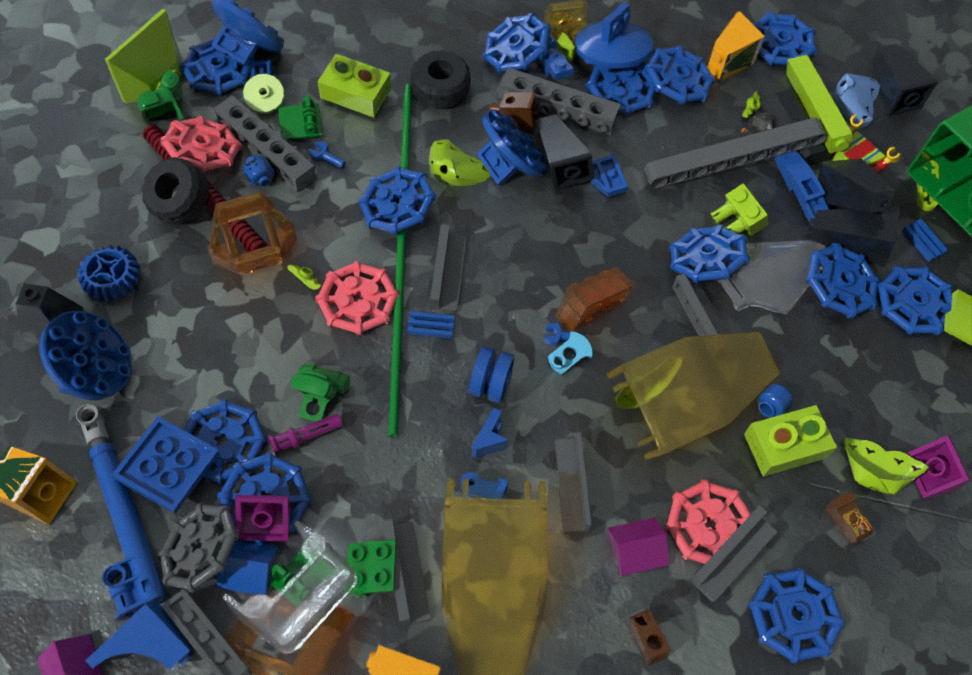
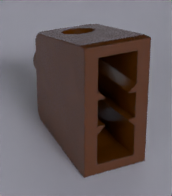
M506 92L501 103L492 102L490 111L496 109L503 116L505 114L509 115L513 119L514 125L522 132L534 134L537 126L536 119H539L536 93Z

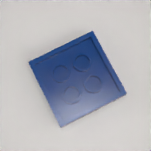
M157 416L111 476L114 480L176 514L220 452L215 447Z

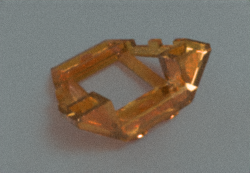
M260 191L215 204L212 220L213 230L210 231V244H208L207 250L213 264L238 275L249 274L255 270L273 267L276 264L282 263L296 242L297 236L294 224L290 220L288 221L281 211L279 212L270 199ZM262 214L271 246L239 255L229 222ZM272 217L280 226V228L275 229ZM221 231L226 242L224 244H221Z
M250 595L225 641L254 675H270L254 661L285 675H321L338 639H343L354 614L331 603L313 601L304 611L322 614L318 619L293 610L300 609L287 598ZM270 613L312 629L294 665L252 648Z

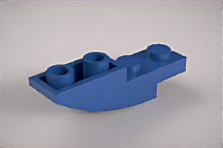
M549 33L548 51L537 58L540 66L547 76L552 75L555 80L572 76L574 68L557 48V40ZM541 35L536 37L537 42H540Z
M796 151L773 157L789 191H794L808 222L810 218L815 219L817 210H829L823 198L826 193L806 161Z

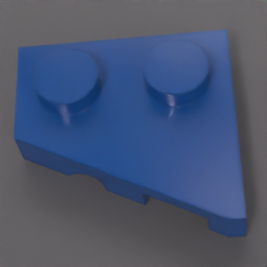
M615 154L593 160L595 179L589 181L607 197L628 191L627 183Z

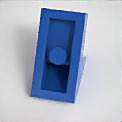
M495 408L492 409L472 446L471 456L477 458L508 448L509 440L498 435L504 423L501 421L502 411Z

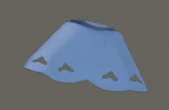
M845 73L838 82L834 92L836 105L843 116L850 121L851 117L857 114L853 121L854 124H859L863 119L862 116H868L865 118L861 128L870 124L874 113L873 102L878 96L880 84L874 78Z

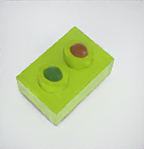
M335 54L318 80L320 98L375 117L391 91V76L389 72Z
M817 405L751 423L744 433L763 477L826 459L837 449Z

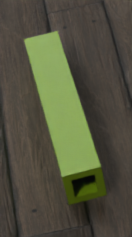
M803 55L788 59L786 75L809 117L820 120L827 134L824 144L829 153L850 149L852 132L809 57Z

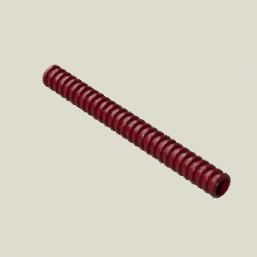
M150 125L143 131V138L163 160L171 158L166 148L161 146L160 139L165 134L157 125ZM207 179L209 184L208 199L205 203L207 208L211 210L253 257L263 254L267 249V243Z

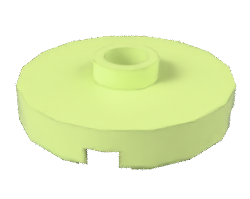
M258 74L251 77L243 89L244 100L247 106L258 114H271L283 104L284 89L280 81L274 76ZM261 91H267L265 95L260 94Z

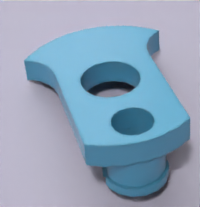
M570 331L568 341L547 357L548 363L555 372L563 375L585 357L592 358V348L589 341L583 335ZM571 348L576 352V357L568 360L563 356V351ZM559 360L562 365H556L554 361Z

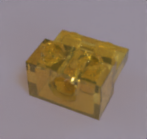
M577 0L548 4L547 13L544 15V23L550 25V33L556 40L562 33H565L570 41H573L577 33L587 28V1Z

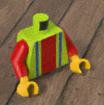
M855 114L850 119L849 128L852 132L850 149L834 152L835 156L832 161L862 158L877 174H880L889 166L890 162H898L901 155L898 153L894 157L890 156L896 151L895 147H891L888 149L886 157L858 131L854 133L855 129H859L863 125V119L859 124L853 123L857 117V114Z

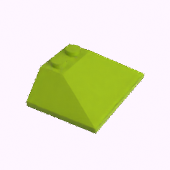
M164 9L158 12L105 58L121 99L125 103L137 102L136 100L142 93L148 90L152 92L160 88L162 77L167 71L175 72L178 77L182 75L180 71V52L167 12Z

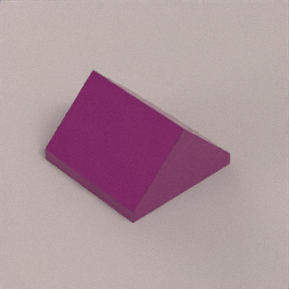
M949 435L905 453L928 466V469L915 479L924 499L956 492L970 481V477ZM912 466L914 471L921 470V468Z
M236 495V531L239 532V540L288 541L292 504L289 497Z
M655 518L607 528L621 577L670 565L667 533Z
M89 634L54 641L37 658L42 675H104L100 664L92 668L86 662L96 651Z

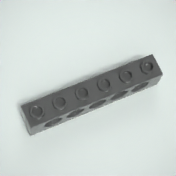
M511 68L507 69L499 84V98L501 99L506 92L536 93L538 111L549 115L556 114L560 119L607 134H611L621 106L619 103Z
M232 95L213 108L217 122L220 124L226 123L236 139L254 155L266 157L275 173L296 192H299L316 179V166L309 158L306 159L297 147H292L283 135H278L269 123L265 124L256 112H251L242 100L238 101Z

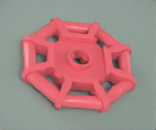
M199 115L197 118L172 121L169 130L160 139L161 146L166 148L171 157L183 158L196 165L203 173L221 167H231L234 164L233 160L238 151L242 149V143L236 139L226 123L220 124ZM174 146H180L181 150L177 151ZM223 149H229L228 153L224 152ZM187 156L192 157V158H195V159H199L200 161H197V160H194V159H191V158H187Z
M354 261L353 264L333 272L329 271L326 274V280L319 295L315 297V302L319 304L329 327H337L354 332L357 335H362L367 330L390 322V315L397 296H399V291L395 289L385 268L379 269L359 263V261ZM360 272L375 277L372 280L360 277ZM351 273H354V277L349 276L345 278L343 282L339 279ZM381 282L387 292L380 293L378 285ZM334 284L337 287V291L334 296H331L329 292ZM361 295L364 299H359L358 302H355L353 297ZM381 301L386 302L383 311L378 310ZM335 304L339 311L333 314L329 305ZM370 315V317L373 315L375 316V318L370 319L363 323L361 322L365 319L364 317ZM344 317H345V318H348V319H352V320H355V323H352V322H349V321H345V320H342V319H343Z
M702 479L700 483L680 493L675 492L672 496L673 503L665 528L672 535L685 560L688 558L705 564L737 530V527H740L751 515L737 489L732 490L710 483L707 479ZM701 493V501L693 505L688 501V499ZM710 493L727 499L724 503L719 499H710ZM732 502L742 518L736 519L729 508ZM681 508L687 511L685 522L678 521ZM707 519L715 521L716 530L705 526ZM682 530H685L692 543L690 546L681 533ZM697 546L708 548L707 550L712 552V556L695 549Z

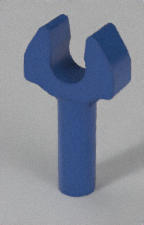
M315 142L316 148L320 150L319 152L309 149L310 157L316 163L325 159L341 169L346 165V161L328 152L329 147L325 142Z
M553 322L545 326V332L556 334L555 336H544V342L550 346L556 347L561 340H568L570 338V332L563 331L559 323ZM579 333V334L583 335V336L586 338V334H585V333Z

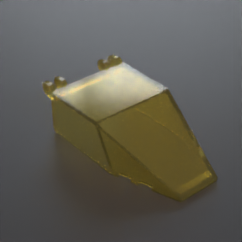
M760 332L684 337L624 363L606 375L608 379L617 377L623 372L626 376L627 381L616 384L613 390L616 392L628 386L632 389L653 434L638 441L639 446H644L655 440L659 447L644 455L647 460L671 452L729 425L780 373Z
M448 478L445 495L441 612L459 675H524L544 615L546 599L548 541L547 490L545 481H540L538 485L539 500H529L531 492L530 481H524V500L468 498L469 479H464L462 482L463 498L453 497V491L455 490L454 478Z

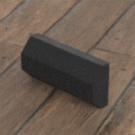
M790 89L774 93L762 102L759 108L770 129L810 119L798 96ZM824 142L796 151L808 165L828 161L833 155L829 153Z

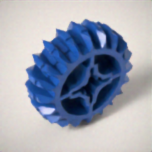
M109 245L107 249L101 246L97 252L92 250V255H85L86 261L80 262L81 268L77 269V274L79 275L77 278L81 289L91 299L95 298L99 302L104 299L109 303L111 298L118 301L121 295L127 297L126 292H134L133 286L139 285L138 278H141L140 265L136 257L127 248L123 250L119 245L115 249L112 245Z

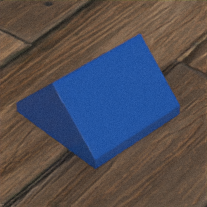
M246 540L236 541L225 564V571L216 574V588L267 597L269 581L272 578L271 569L276 563L279 546L264 543L263 545H258L257 542Z

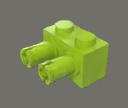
M744 183L725 195L726 204L710 213L717 225L732 214L735 215L738 219L725 228L737 234L746 230L752 236L769 225L767 213Z

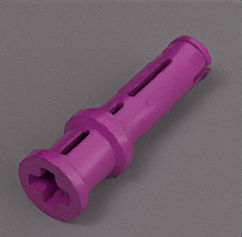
M338 413L333 416L315 421L298 429L290 427L286 432L276 436L269 435L268 438L274 454L277 456L281 451L291 447L296 449L300 446L301 442L343 426ZM325 424L328 425V426L323 427V428H321V429H318V430H316V431H313V432H310V433L308 432L309 430L315 429V428L320 427V426H323V425H325ZM289 439L287 442L278 444V442Z

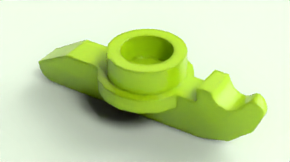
M757 91L747 100V106L742 114L744 118L749 117V115L760 108V96Z
M292 264L287 266L288 270L309 288L314 290L321 287L318 279H313V271L310 268H300L298 265Z

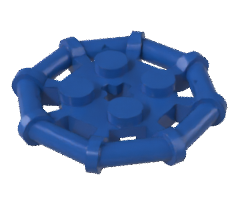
M767 12L764 17L752 23L765 36L758 54L769 65H787L788 59L803 55L810 57L814 56L817 52L814 28L808 27L795 14L782 15ZM799 49L804 51L800 55L797 54ZM777 55H789V57H780Z
M535 13L511 18L508 16L495 30L488 32L486 35L487 42L483 59L494 66L498 73L503 74L508 68L514 70L524 69L525 71L537 58L547 53L551 27L549 24H545L538 19ZM541 35L540 42H537L536 37ZM534 50L529 56L524 58L529 52ZM499 54L502 56L500 60L495 58Z
M214 36L211 40L189 47L190 51L184 63L180 65V71L184 73L190 83V88L194 91L202 90L216 93L220 96L222 93L233 88L245 86L255 59L252 58L247 67L244 66L241 73H239L238 67L243 65L211 46L217 37ZM195 57H200L199 61L193 62ZM198 70L200 74L195 77L192 71ZM230 78H233V80H231V81H229V82H226V83H224V84H221V82H223V81H225V80H228V79H230Z
M679 45L674 48H656L652 52L649 63L645 66V73L652 80L655 91L678 101V104L682 105L685 102L705 101L708 98V92L712 84L715 83V77L709 72L704 63V58L682 49V46ZM660 60V61H661L662 63H664V64H663V65H660V64H657V63H658V61ZM699 81L703 82V87L698 84ZM667 86H670V87H672V88L678 90L679 92H677V91H675V90H673V89H671V88H669V87H667ZM690 90H693L695 92L687 94Z
M645 62L640 63L638 67L619 68L610 72L594 65L592 75L586 83V89L592 95L613 102L614 100L619 101V104H621L619 112L623 113L624 116H628L629 113L643 108H650L653 105V98L656 93L652 80L645 73V66L647 65ZM643 75L647 82H643L640 76ZM599 76L604 78L603 82H597ZM642 91H648L647 95L643 96L641 94Z
M396 166L394 170L370 179L364 195L358 200V206L362 209L366 219V226L370 229L376 228L391 232L393 235H398L400 231L418 223L422 224L425 221L424 218L432 202L436 200V193L432 191L426 173L403 169L401 166ZM403 177L412 179V183H408ZM395 178L394 182L387 184L385 186L382 185L383 183ZM422 187L424 193L418 195L416 190ZM377 189V197L375 199H371L375 190ZM401 198L400 203L396 204L395 202H393L394 200ZM422 203L419 211H416V205L418 204L419 206V204ZM377 208L379 212L373 215L371 209ZM387 218H389V219L392 220V222H391V223H387V222H384L383 220H384V219L387 220Z
M718 224L716 227L690 228L688 233L678 241L672 242L669 246L672 262L670 268L673 272L685 273L686 277L692 279L694 283L706 280L730 279L731 274L749 262L750 257L747 254L746 247L747 238L743 234H737L724 228V225ZM736 246L738 251L731 250V248ZM680 253H686V256L680 257ZM729 260H733L731 264L727 267L725 266ZM687 265L695 267V271L687 267Z
M833 243L827 248L813 251L810 254L809 258L811 261L806 282L815 291L822 307H828L845 314L847 318H854L857 314L868 309L872 310L877 306L876 294L880 279L875 276L862 253L857 254L841 247L839 243ZM832 255L835 260L830 261L827 257ZM819 265L823 267V273H818ZM836 297L840 300L845 301V305L833 299ZM859 298L862 303L856 305L854 299Z
M926 266L922 268L893 267L892 272L881 283H878L877 286L883 310L881 312L884 317L887 316L909 335L912 333H934L935 335H940L944 332L945 314L951 310L952 284L943 281ZM908 276H919V277H918L917 280H911L912 278H909ZM896 279L901 282L899 287L892 285ZM889 294L894 295L893 305L890 303ZM941 294L944 295L945 303H943V300L940 301L939 296ZM914 297H921V302L916 301ZM898 310L901 311L903 314H905L907 317H909L910 320L907 321L905 318H903L901 315H899L896 311H898ZM938 311L944 313L940 320L935 315ZM923 320H928L929 324H916Z
M221 399L220 402L190 412L191 416L183 429L192 435L195 427L199 424L202 428L197 438L219 450L220 454L213 462V465L216 466L215 471L208 469L203 476L215 481L216 484H222V481L227 480L234 466L224 470V466L231 461L241 463L258 457L268 438L264 435L257 417V411L254 408L249 409L229 402L227 399ZM228 411L243 417L239 421L228 418ZM220 412L221 417H212L208 422L204 420L205 417ZM250 424L254 435L247 437L244 427ZM221 437H225L228 441L227 444L222 443L221 446H217V440ZM252 445L247 457H243L247 446Z
M266 452L265 455L241 463L236 462L221 492L217 494V499H220L221 506L227 505L232 509L235 528L236 516L231 501H235L236 495H261V493L266 492L267 494H272V496H288L292 503L297 504L290 518L289 533L294 534L308 504L312 502V497L309 496L301 472L302 467L272 455V452ZM264 465V472L250 477L246 472ZM272 466L288 473L284 478H281L277 474L271 473ZM241 476L245 483L242 484L239 494L232 493ZM292 480H294L298 495L291 496L287 485ZM253 540V541L257 542L258 545H263L264 542H267V541Z
M797 567L796 570L780 573H766L754 598L748 604V608L751 609L760 643H765L788 658L790 663L795 664L800 660L821 656L827 658L830 656L831 649L841 629L845 627V620H842L833 594V587H828L800 567ZM788 581L795 582V587L785 589L780 584ZM804 583L819 592V594L816 596L815 594L811 595L808 593L807 589L803 587ZM770 589L776 593L771 604L764 602ZM823 599H825L830 616L825 615L821 603ZM793 607H796L797 611H802L803 616L800 617V620L792 616ZM763 611L770 613L774 627L769 630ZM826 624L830 628L823 639L819 635V630L822 625ZM779 633L783 638L791 640V646L788 647L773 636ZM812 639L815 644L814 647L800 649V641Z

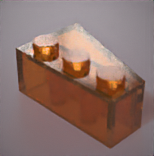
M618 267L610 270L605 269L599 275L589 276L578 284H571L567 288V293L555 316L568 332H576V328L580 323L586 321L588 324L593 320L592 315L600 310L605 313L625 300L634 285Z

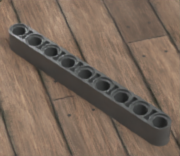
M810 118L655 160L646 164L644 171L651 188H661L816 146L827 139V134L818 118Z

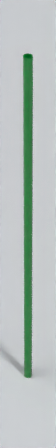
M411 84L404 85L401 168L409 170ZM406 229L400 231L397 235L395 289L399 291V296H397L394 305L389 437L398 436Z

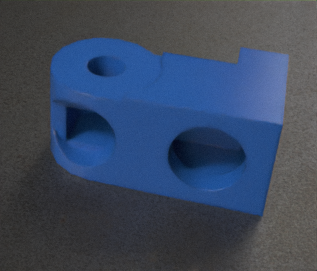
M474 472L463 475L461 478V492L464 497L499 510L501 509L508 489V480L499 477L497 483L481 479Z

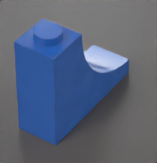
M153 598L102 644L86 662L94 668L110 657L135 653L152 657L170 670L177 663L180 666L185 664L193 656L190 652L193 647L168 617L161 605Z

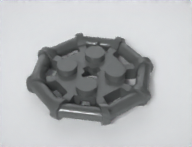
M201 502L186 516L171 524V532L163 549L158 552L157 556L164 577L162 581L167 588L178 587L193 593L198 591L201 585L216 574L225 571V564L234 543L239 540V532L236 531L232 518L233 511L229 506H214ZM210 515L216 516L213 522H209ZM224 527L225 531L222 535H220V532H222V528ZM180 534H181L182 536H181V538H180V540H179V542H178V544H177V546H176V549H174V547H175V545H176V543H177V541H178V539H179V536H180ZM171 561L177 562V567L174 570ZM206 565H209V566H210V567H208V568L205 569V570L202 569V568H204ZM186 572L190 573L188 578H183Z

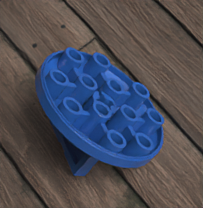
M213 0L211 7L224 25L211 45L215 50L226 56L228 55L245 67H247L257 49L275 53L282 51L284 40L277 35L278 32L271 26L266 27L254 17L255 14L247 8L240 9L239 5L233 0Z
M623 2L603 21L591 23L577 33L575 48L586 64L599 66L606 71L638 67L640 63L644 62L651 55L653 39L645 29L629 22L631 17L629 13L630 4Z
M495 109L494 111H488L482 117V122L490 141L477 153V156L484 166L488 168L490 175L497 185L502 186L517 170L535 178H541L546 173L545 154L534 146L535 140L528 133L524 134L514 125V121L509 115L505 114L503 116Z
M69 311L55 317L44 328L39 344L40 356L47 373L59 386V392L71 394L84 400L97 401L115 395L126 385L131 373L130 348L107 319L89 312Z

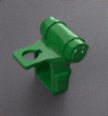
M167 71L162 77L160 88L152 92L148 90L142 93L136 100L139 111L145 121L173 110L176 111L180 121L184 120L176 103L181 100L183 91L180 86V79L175 72Z
M314 363L302 365L298 370V374L293 376L291 381L292 388L302 392L304 396L299 417L312 421L323 419L327 404L334 398L336 392L345 393L350 386V376L339 370L333 371L319 367ZM314 398L318 399L319 412L316 415L308 414V404L313 402Z

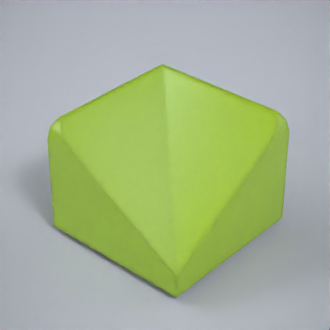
M562 33L557 39V48L567 61L572 62L578 53L567 35Z

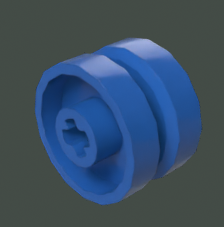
M483 345L472 372L468 394L481 398L489 385L488 400L501 404L511 381L515 355L503 351L495 364V349Z

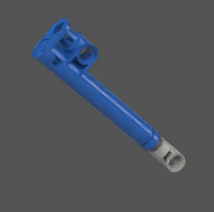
M86 404L77 410L76 419L82 427L88 447L91 448L89 455L125 557L124 560L105 569L102 581L108 588L111 600H115L118 609L115 615L116 620L124 621L130 619L153 598L161 605L168 597L130 490L111 476L120 462L114 445L108 443L110 438L105 427V419L96 406ZM91 416H94L92 420L87 421ZM122 574V580L117 584H113L114 578Z

